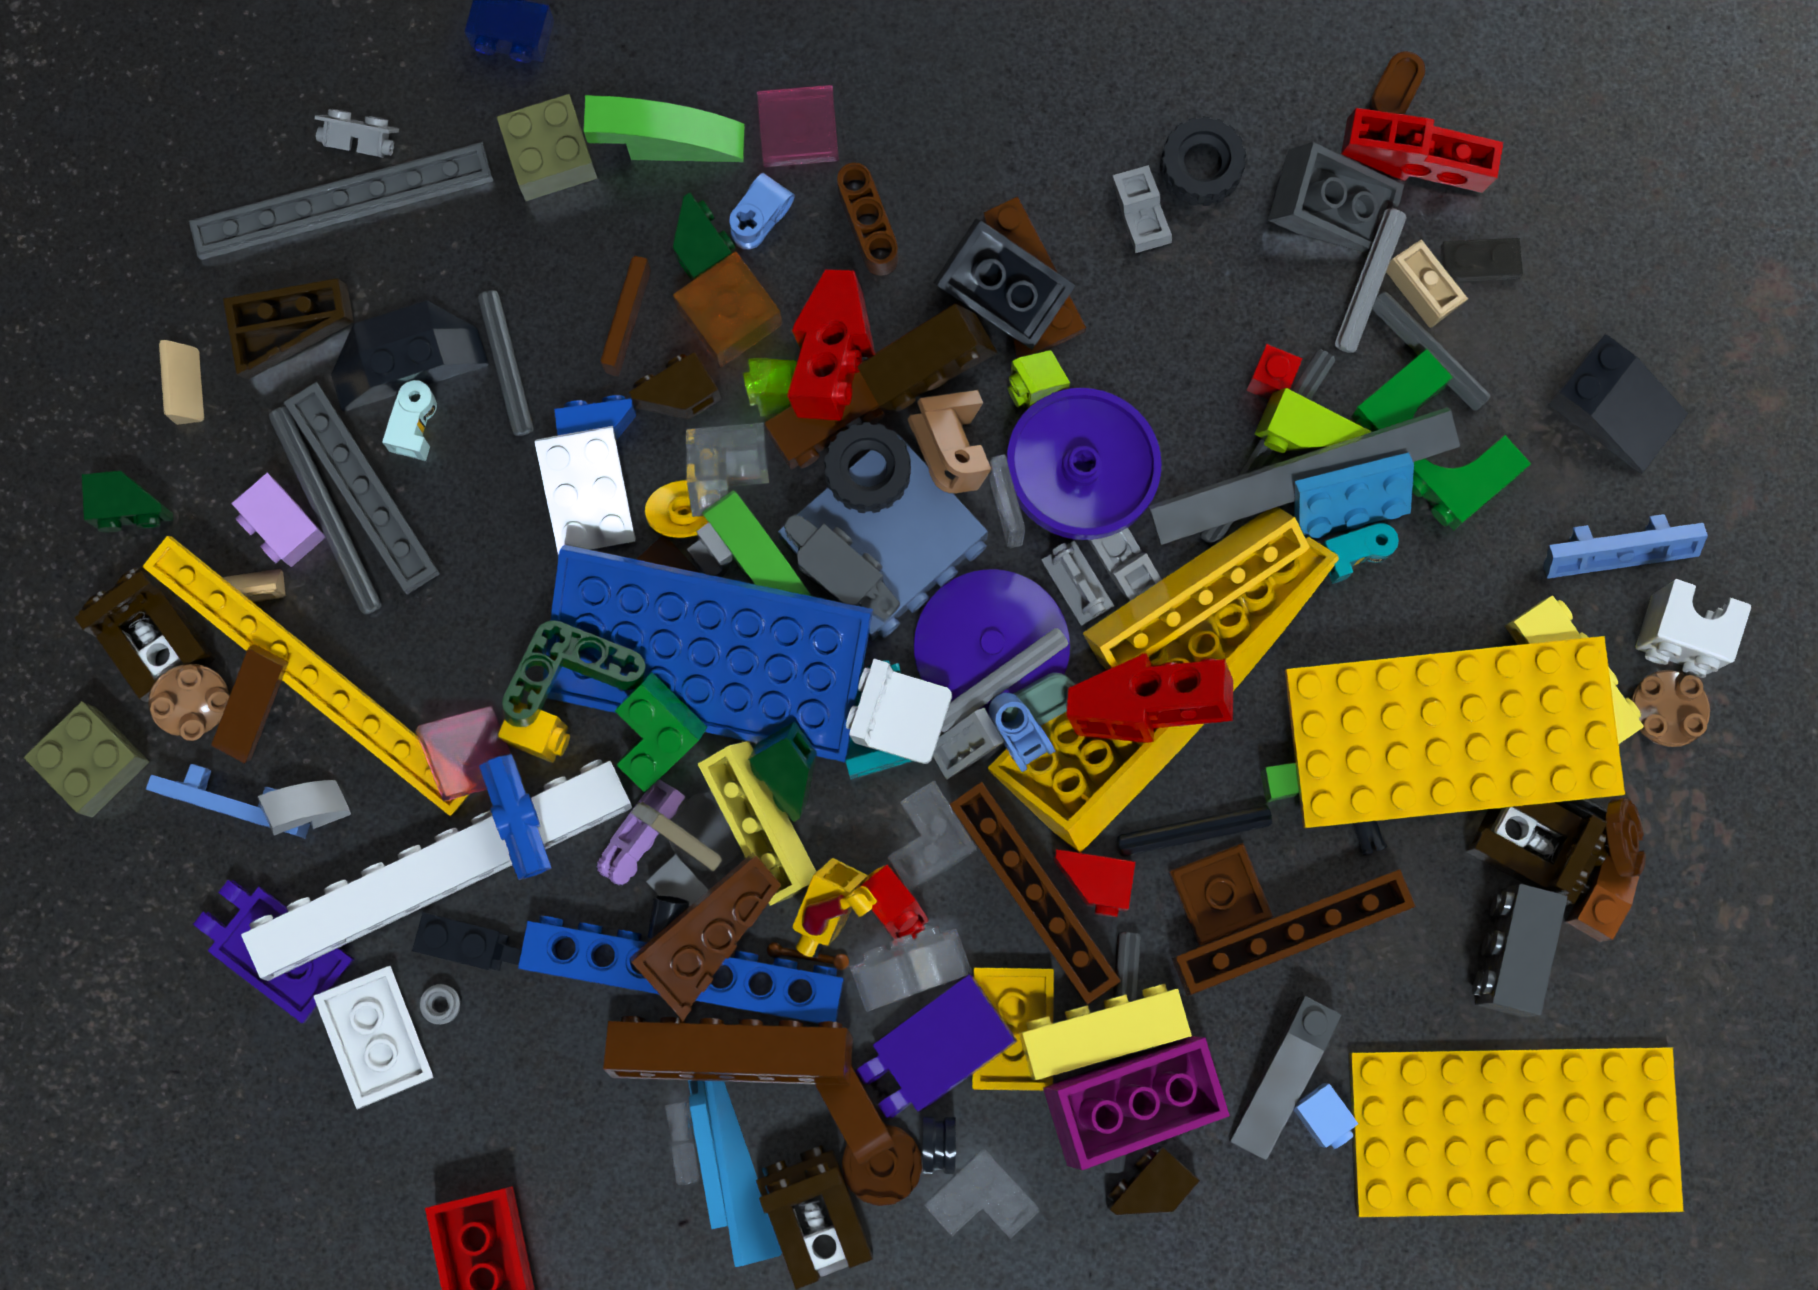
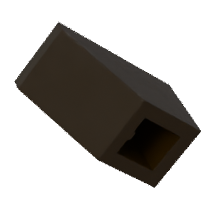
M694 352L688 356L685 354L676 356L666 364L667 369L655 376L649 374L640 378L634 383V389L628 392L637 409L688 420L721 400L718 388Z
M1159 1146L1155 1151L1149 1147L1134 1164L1138 1171L1129 1182L1122 1178L1110 1191L1107 1197L1112 1201L1107 1208L1115 1215L1174 1212L1200 1180L1163 1147Z

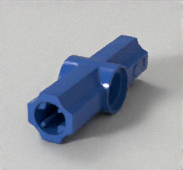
M513 755L499 756L479 765L493 805L490 809L501 840L506 842L509 857L518 879L530 878L552 869L538 829L541 826L529 793L526 794Z

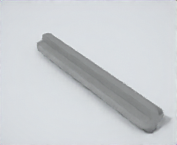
M1386 209L1335 341V347L1343 352L1354 353L1361 340L1407 218L1406 214L1398 209Z
M1058 628L1053 629L950 702L941 732L950 730L1068 645V640Z

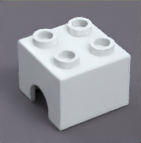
M1675 579L1652 594L1635 647L1637 650L1645 652V658L1651 662L1666 665L1671 661L1683 665L1682 671L1684 673L1705 678L1706 674L1717 672L1718 669L1735 661L1751 605L1730 597L1727 605H1723V609L1718 607L1715 612L1707 610L1703 618L1695 611L1692 603L1696 585Z

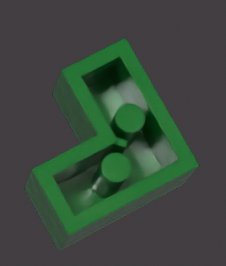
M652 672L624 698L615 710L641 737L626 751L617 763V766L645 793L700 740L708 728Z

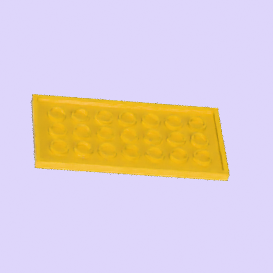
M1605 636L1285 670L1303 828L1625 795Z
M1673 1047L1349 1053L1351 1109L1353 1117L1358 1122V1125L1352 1128L1354 1135L1353 1154L1357 1217L1684 1212Z

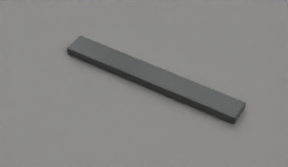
M481 142L190 220L189 224L197 256L203 260L493 182L494 180L484 144Z
M1448 407L1149 505L1159 542L1163 545L1295 501V481L1408 452L1413 462L1458 448L1460 443L1452 412Z

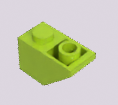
M1051 350L1019 357L1012 361L1011 374L1008 377L1011 385L1007 389L1017 407L1023 405L1025 410H1027L1038 400L1070 387V381Z

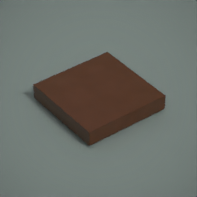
M1243 843L1169 872L1198 946L1273 917Z

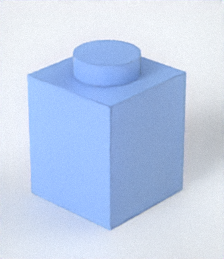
M1323 1083L1299 1100L1294 1108V1112L1320 1147L1327 1148L1331 1145L1336 1149L1342 1146L1354 1136L1351 1129L1358 1125V1122L1329 1083Z

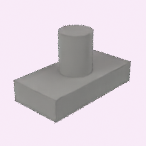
M982 708L970 714L939 737L933 758L947 780L956 776L998 747L1004 740L985 708Z

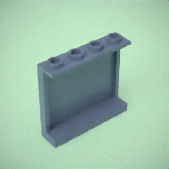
M905 441L904 443L911 460L910 482L908 488H905L902 498L900 500L897 499L892 507L881 509L877 513H873V511L858 513V510L852 508L850 510L844 507V504L841 501L838 502L833 497L832 491L827 488L797 514V516L804 517V520H808L817 529L823 524L831 530L835 527L840 528L852 539L853 543L850 547L861 556L865 552L870 554L883 567L880 573L883 575L884 584L900 602V606L885 623L872 615L869 638L872 641L879 635L883 639L890 635L900 625L897 619L908 609L912 613L917 611L929 599L926 593L937 583L940 587H943L958 573L955 568L965 558L970 562L973 561L987 547L984 543L988 536L986 528L953 493L944 492L935 485L930 476L928 466ZM870 450L848 469V472L855 483L870 487L879 484L884 479L887 473V463L880 453ZM783 526L778 531L779 539L789 550L792 549L797 554L799 549L793 544V541H789V538L786 536V529Z

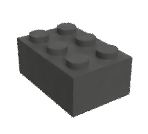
M1523 884L1501 889L1500 894H1495L1490 909V916L1495 918L1492 933H1486L1481 949V955L1486 956L1483 972H1477L1473 983L1472 993L1477 995L1475 1005L1519 1017L1541 1016L1568 896Z

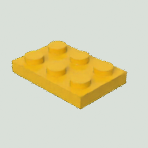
M973 968L974 979L1013 1033L1017 1042L972 1074V1089L1044 1091L1043 1087L1053 1084V1076L1039 1080L1031 1079L1019 1033L1028 1031L1026 1022L1049 1016L1051 1024L1053 1023L1054 969Z

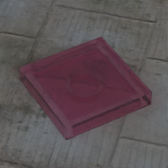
M832 85L757 91L764 167L839 161Z
M492 706L422 724L417 727V736L443 802L486 790L487 787L479 765L490 759L511 754L507 743L498 737L501 728Z

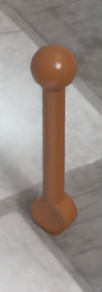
M772 942L767 947V953L772 958L783 955L834 964L839 970L847 968L849 964V959L845 954H838L836 956L819 954L818 957L812 958L803 955L798 950L784 948L777 942Z

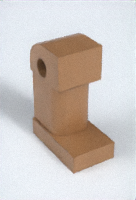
M974 390L920 398L917 403L922 413L910 415L908 422L916 436L933 482L939 489L947 493L978 490L990 473L991 467L982 446H970L962 425L971 424L982 406L983 401L979 391ZM948 470L951 474L956 475V477L949 479L944 471Z

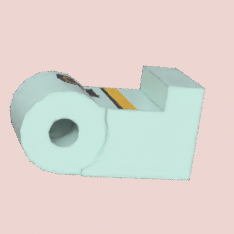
M412 380L401 386L382 441L389 452L424 461L427 459L430 446L422 436L427 420L434 415L437 409L435 396L425 383Z

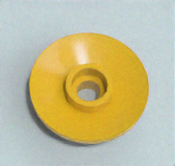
M694 480L672 482L660 487L648 498L645 505L646 520L656 532L665 536L676 538L697 535L696 531L708 523L701 512L720 500L721 497L713 487L703 482Z

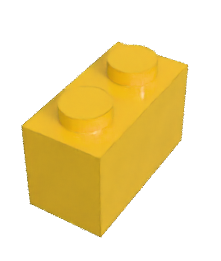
M522 702L519 705H514L515 713H520L522 709H527V704ZM542 710L534 723L527 727L512 726L504 719L498 733V737L509 746L554 763L557 755L562 756L570 740V734L566 733L568 726L559 717Z

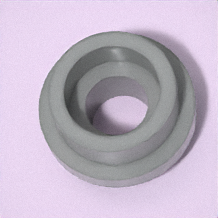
M433 985L423 993L420 999V1010L423 1017L433 1024H447L455 1019L460 1011V997L448 985ZM439 997H444L448 1003L446 1010L443 1012H438L434 1006L436 999Z

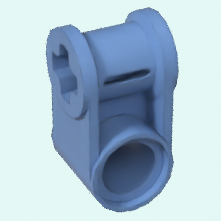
M761 173L753 181L746 195L730 214L731 238L735 245L748 250L758 247L775 224L785 216L794 201L795 195L766 174ZM750 224H753V225H754V228L752 229L751 227H748V226H749ZM742 225L746 228L744 230H741L740 226Z
M1002 693L992 699L989 705V716L1003 738L1006 749L1021 772L1027 770V764L1046 752L1050 755L1056 752L1039 723L1035 721L1029 709L1016 695ZM1006 708H1018V714L1014 720L1010 722L1001 721V715Z

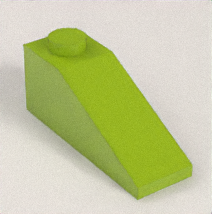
M1284 388L1272 393L1254 434L1264 439V445L1268 448L1285 453L1286 451H1316L1371 433V431L1288 388Z

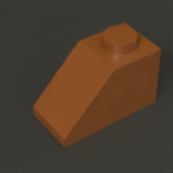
M1607 855L1602 865L1595 867L1589 878L1592 884L1587 895L1581 902L1576 901L1565 922L1599 942L1613 940L1632 906L1639 876L1621 877L1615 868L1612 857Z

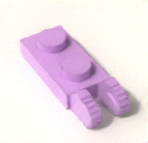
M659 779L644 793L638 802H644L668 819H671L676 814L678 806L685 796ZM630 812L610 839L607 848L601 854L602 857L599 858L596 866L598 868L597 871L601 875L609 877L611 882L618 886L620 884H627L630 877H633L637 872V861L652 847L659 833Z

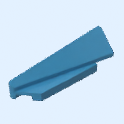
M688 1080L691 1095L689 1096V1106L711 1229L728 1226L735 1267L780 1256L782 1251L768 1213L764 1214L759 1200L761 1194L756 1183L758 1177L725 1082Z

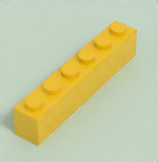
M1279 507L1266 510L1083 632V635L1099 663L1107 670L1141 654L1147 653L1149 657L1308 551L1310 546L1294 516Z

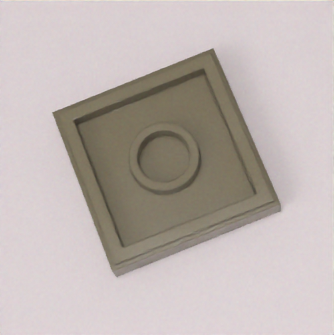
M638 802L632 810L631 814L712 871H715L722 861L720 855L644 802Z

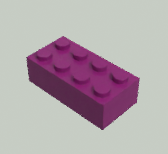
M1191 1036L1169 1042L1043 1087L1066 1164L1079 1170L1088 1169L1230 1116L1208 1044L1204 1037Z

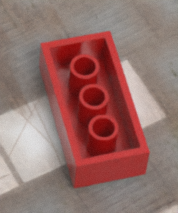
M513 1186L425 1208L441 1290H535Z

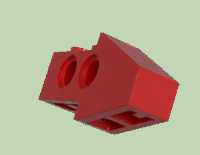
M1355 108L1347 118L1341 154L1403 181L1412 176L1483 193L1498 178L1503 142L1434 126V119Z
M825 269L792 329L801 351L787 397L797 418L841 421L845 406L850 405L852 400V382L855 373L860 372L857 366L862 364V357H873L875 350L864 294L855 271Z
M1147 653L1141 654L1069 687L1067 717L1078 736L1143 743L1154 742V728L1233 721V678L1225 659L1207 658L1199 662L1181 664L1167 662L1160 666H1152Z

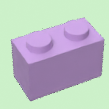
M268 473L231 503L240 513L235 519L250 535L257 532L265 540L260 547L275 563L282 559L292 567L326 538L317 525Z

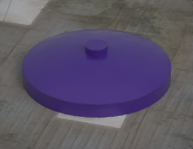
M1071 388L1057 391L1030 406L1013 429L1007 446L1005 460L1006 476L1010 490L1024 513L1047 531L1077 540H1094L1109 537L1123 531L1136 522L1146 511L1157 491L1162 466L1158 441L1151 426L1141 413L1125 400L1111 393L1091 388Z
M988 569L973 571L945 584L930 598L919 617L914 637L916 668L921 680L950 689L952 702L1053 629L1058 628L1068 640V645L1002 692L1013 694L1050 673L1065 675L1070 655L1068 627L1054 599L1034 581L1020 574L1005 570ZM992 700L979 709L985 708L989 715V705Z

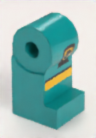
M1379 523L1325 541L1322 545L1339 557V560L1328 573L1332 584L1346 580L1353 573L1351 566L1366 561L1379 563L1386 560L1398 547L1399 539L1395 529L1388 524Z

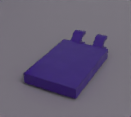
M228 880L218 893L240 909L227 927L209 912H202L193 925L215 941L208 949L209 953L300 1023H305L317 1008L314 996L332 989L355 959L339 947L272 980L260 979L241 934L251 930L249 924L267 915H272L273 919L288 913V910L284 904L263 888L258 887L251 895L234 880Z
M969 974L873 1044L879 1055L863 1064L855 1073L864 1085L866 1083L870 1085L890 1070L901 1089L882 1100L878 1107L886 1118H893L910 1104H913L917 1112L923 1111L1015 1044L1017 1039L974 977Z

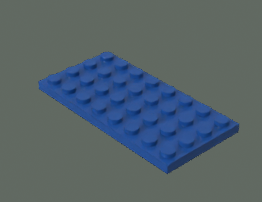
M563 545L560 548L550 621L563 622L639 653L645 662L644 679L651 672L656 675L708 727L705 731L706 733L758 743L795 721L817 752L816 756L845 762L848 757L851 737L849 736L850 729L846 728V722L851 707L853 705L857 706L858 686L863 671L873 609L569 545ZM553 635L551 639H548L546 656L549 658L553 645L556 642L560 643L558 635ZM588 647L580 651L579 657L585 663H595L601 658V653L595 648ZM608 656L607 665L604 669L609 670V664L613 662V656ZM627 664L625 668H621L620 674L627 676L630 671L633 672L634 666ZM562 666L547 698L616 713V708L632 690L618 689ZM545 668L543 672V680L546 679L548 676V671Z

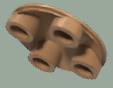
M186 664L168 670L157 679L150 691L148 705L154 722L162 730L172 735L183 737L185 740L194 741L201 738L204 733L220 723L230 696L225 681L217 672L202 665Z
M1662 670L1648 675L1637 685L1632 701L1641 713L1639 720L1644 727L1640 731L1649 740L1662 746L1679 747L1693 742L1706 731L1710 717V705L1707 695L1703 690V683L1699 678L1679 671Z

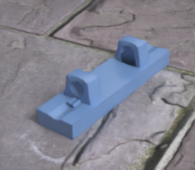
M1665 514L1650 516L1648 525L1645 528L1646 531L1594 539L1588 525L1573 527L1572 537L1569 539L1570 542L1549 545L1543 567L1546 577L1549 579L1699 557L1708 535L1704 523L1670 527Z
M190 764L184 782H174L155 775H151L146 790L270 828L259 804L256 807L207 792L206 788L211 775V770L208 768ZM265 787L263 794L277 789ZM310 823L287 830L285 833L305 839Z

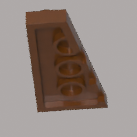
M1018 196L984 212L985 224L1057 272ZM1070 295L1033 350L1012 337L1016 359L1047 351L1086 331V326Z
M753 852L629 958L630 961L684 1021L691 1011L692 1004L700 993H704L710 985L715 972L723 961L731 956L737 947L736 943L747 928L754 924L781 884Z

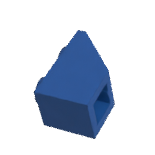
M622 395L607 396L602 399L601 403L587 404L586 401L582 400L570 401L564 404V408L554 409L557 435L613 426L616 441L637 416L632 399H625V396Z

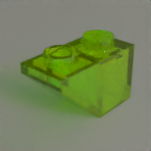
M768 358L748 359L750 372L743 373L750 406L758 405L760 416L780 413L792 406L787 394L797 362Z

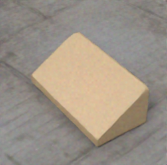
M1422 239L1394 257L1389 263L1386 273L1430 328L1468 300Z
M161 340L159 352L164 414L177 425L202 422L204 420L199 350L193 346Z
M281 569L222 577L252 602L279 599L286 596L284 575Z

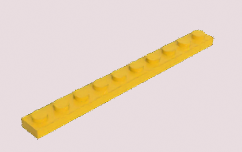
M166 536L142 566L244 650L247 651L250 646L256 644L289 662L282 681L449 816L454 815L476 788L477 784L172 536Z

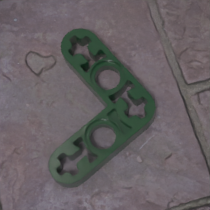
M555 620L546 621L536 630L504 694L502 701L503 717L510 725L520 728L534 723L562 666L618 689L632 690L638 687L644 679V659L634 650ZM553 635H558L560 643L556 642L553 645L549 658L544 654L547 639H551ZM591 647L601 653V658L595 663H585L580 659L579 653L584 648ZM608 656H613V662L609 664V670L604 669L607 665ZM627 664L633 665V672L630 671L627 676L620 674L621 668H625ZM536 665L542 666L548 671V676L543 681H531L525 674L528 668ZM524 690L530 693L527 699V709H522L520 713H515L514 705L520 704L524 696Z

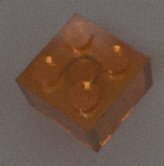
M736 251L673 294L677 309L720 367H723L783 325L781 311Z

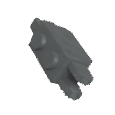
M796 514L787 518L784 528L786 529L785 532L789 541H793V544L799 549L797 558L800 572L827 596L836 602L873 609L872 615L884 623L897 611L900 602L884 584L883 575L880 573L883 567L870 554L865 552L861 556L850 547L853 541L844 531L838 527L831 530L825 524L817 529L808 520H804V517L797 516Z

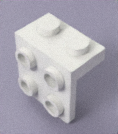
M873 659L871 669L865 668L859 681L858 691L863 692L858 707L853 705L848 714L846 728L850 729L849 736L856 744L922 764L929 763L933 758L952 699L950 689L894 672L889 663Z

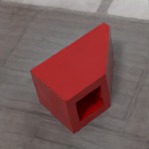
M888 865L884 866L861 885L868 888L877 900V903L872 905L871 911L898 946L904 941H913L924 931V925L929 921L914 896Z

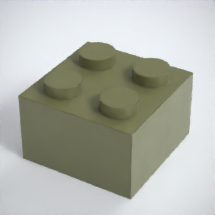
M570 94L497 116L512 167L525 201L598 179Z
M83 701L23 757L76 813L92 818L150 762L98 708Z

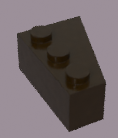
M338 278L223 298L236 373L247 380L354 323L347 285Z
M954 304L857 367L879 407L900 411L910 406L916 400L915 397L940 387L947 380L998 354L977 315Z

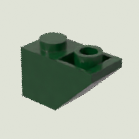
M689 192L683 197L673 250L676 260L696 289H699L735 265L732 251L736 250L724 230L718 233L712 225L711 221L715 218L707 204L703 200L697 203Z
M122 471L82 474L84 520L98 528V531L117 532L122 530L123 525L136 524L138 528H157L161 526L162 521L173 520V513Z
M795 721L758 742L748 758L753 774L757 779L765 782L773 793V799L777 807L782 812H786L793 822L800 819L808 802L817 752Z

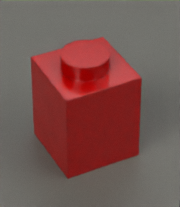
M1266 344L1246 391L1269 400L1273 392L1284 388L1290 389L1303 358Z

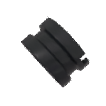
M923 1117V1174H933L935 1170H943L945 1174H955L956 1117H945L944 1121H935L934 1117Z

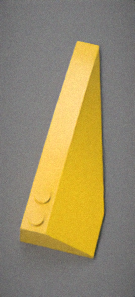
M1307 537L1306 540L1310 546L1308 551L1149 656L1152 666H1160L1167 662L1177 664L1199 662L1207 658L1225 659L1233 678L1234 691L1334 567V564L1339 560L1338 555L1314 539ZM1066 711L1041 725L1056 752L1051 755L1046 752L1027 764V770L1021 772L1006 749L988 769L1048 828L1081 853L1171 761L1204 724L1154 728V742L1143 743L1078 736L1067 717Z

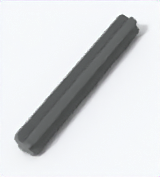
M496 290L482 292L478 295V300L512 432L515 436H524L532 433L534 427L500 296Z
M1383 292L1376 297L1372 310L1418 356L1428 349L1453 377L1447 385L1472 410L1480 409L1489 400L1490 394L1388 292Z

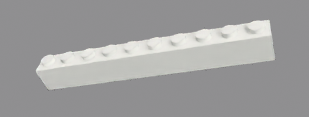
M599 759L588 763L580 768V775L568 781L565 776L554 779L543 786L544 792L531 798L541 827L538 829L545 850L632 809V805L611 761L603 764L602 760ZM491 811L474 817L471 820L472 826L458 832L457 828H452L434 837L436 843L421 849L420 845H416L398 854L399 860L392 864L384 866L383 862L364 869L361 871L362 878L349 884L346 880H341L329 885L324 889L326 894L313 901L306 897L291 903L286 907L288 913L273 919L272 915H267L250 923L251 930L241 934L260 979L272 980L512 866L506 842L500 838Z

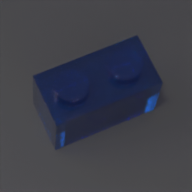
M473 0L464 32L471 47L486 55H494L495 52L508 54L514 60L523 63H530L532 60L543 62L554 19L550 7L544 4L525 0Z

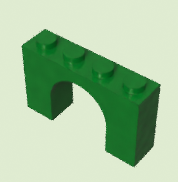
M1426 349L1360 404L1351 417L1355 420L1354 423L1371 432L1413 419L1415 412L1443 390L1453 377L1431 352ZM1504 435L1479 458L1463 467L1444 468L1429 462L1425 458L1415 461L1412 493L1417 497L1423 496L1433 507L1431 512L1437 521L1443 526L1449 525L1454 531L1522 474L1531 463L1509 438Z

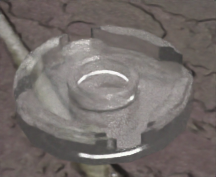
M703 792L684 799L678 806L676 814L670 819L721 856L720 859L722 861L715 870L722 869L732 863L742 851L712 792ZM670 842L674 853L690 868L711 871V869Z

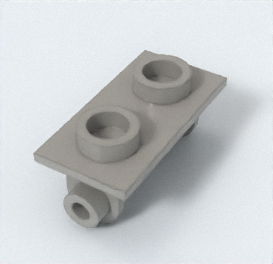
M329 109L328 115H315V120L324 121V126H319L316 132V140L322 142L324 147L351 151L352 140L355 137L358 138L356 150L358 153L378 156L380 158H384L385 155H392L394 141L388 140L389 134L398 133L399 128L389 127L387 119L365 116V122L351 119V112L337 109Z
M1075 541L1068 545L1063 543L1052 550V554L1041 560L1080 626L1114 607Z

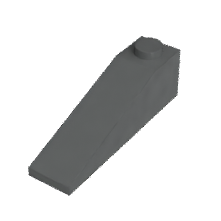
M1306 996L1297 998L1229 1142L1267 1160L1320 1061L1342 1014Z

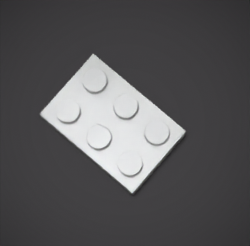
M613 426L536 439L535 446L558 554L563 545L591 550L635 542L636 537Z
M391 966L314 996L357 1110L434 1078Z

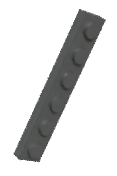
M315 382L286 400L284 404L403 591L409 594L439 575L440 573L321 386Z

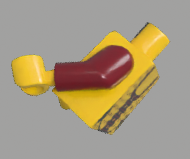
M832 858L813 875L792 926L796 932L801 934L796 949L805 956L818 957L822 946H828L840 934L852 909L858 917L869 912L872 909V905L877 903V900L868 888L861 885L884 866L867 875Z

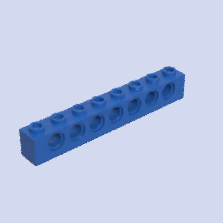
M540 915L538 923L527 921L518 969L659 994L647 979L635 970L634 965L629 959L648 943L640 941L641 933L618 929L617 937L601 934L602 926L579 922L578 930L562 927L563 919ZM569 937L575 943V952L571 958L561 960L556 953V946L560 940ZM608 944L614 949L615 958L609 966L600 967L595 961V953L600 946ZM735 951L734 958H726L721 966H728L732 970L733 980L731 984L726 988L719 989L711 982L704 993L701 992L695 1000L814 1023L824 1021L837 1022L844 978L836 977L837 969L814 965L813 972L797 970L798 962L774 958L773 965L758 963L759 955ZM758 973L769 974L773 982L770 992L763 996L754 994L751 989V980ZM797 980H806L812 987L811 997L806 1002L797 1003L790 996V987Z

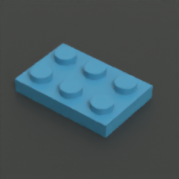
M1409 452L1295 481V519L1305 538H1321L1327 534L1347 529H1357L1366 524L1386 519H1396L1402 515L1410 514L1414 462Z

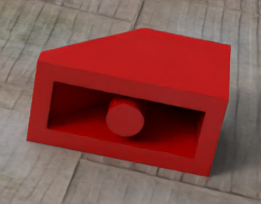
M1056 849L1053 861L1086 906L1095 907L1094 914L1118 917L1119 911L1126 912L1129 910L1136 862Z

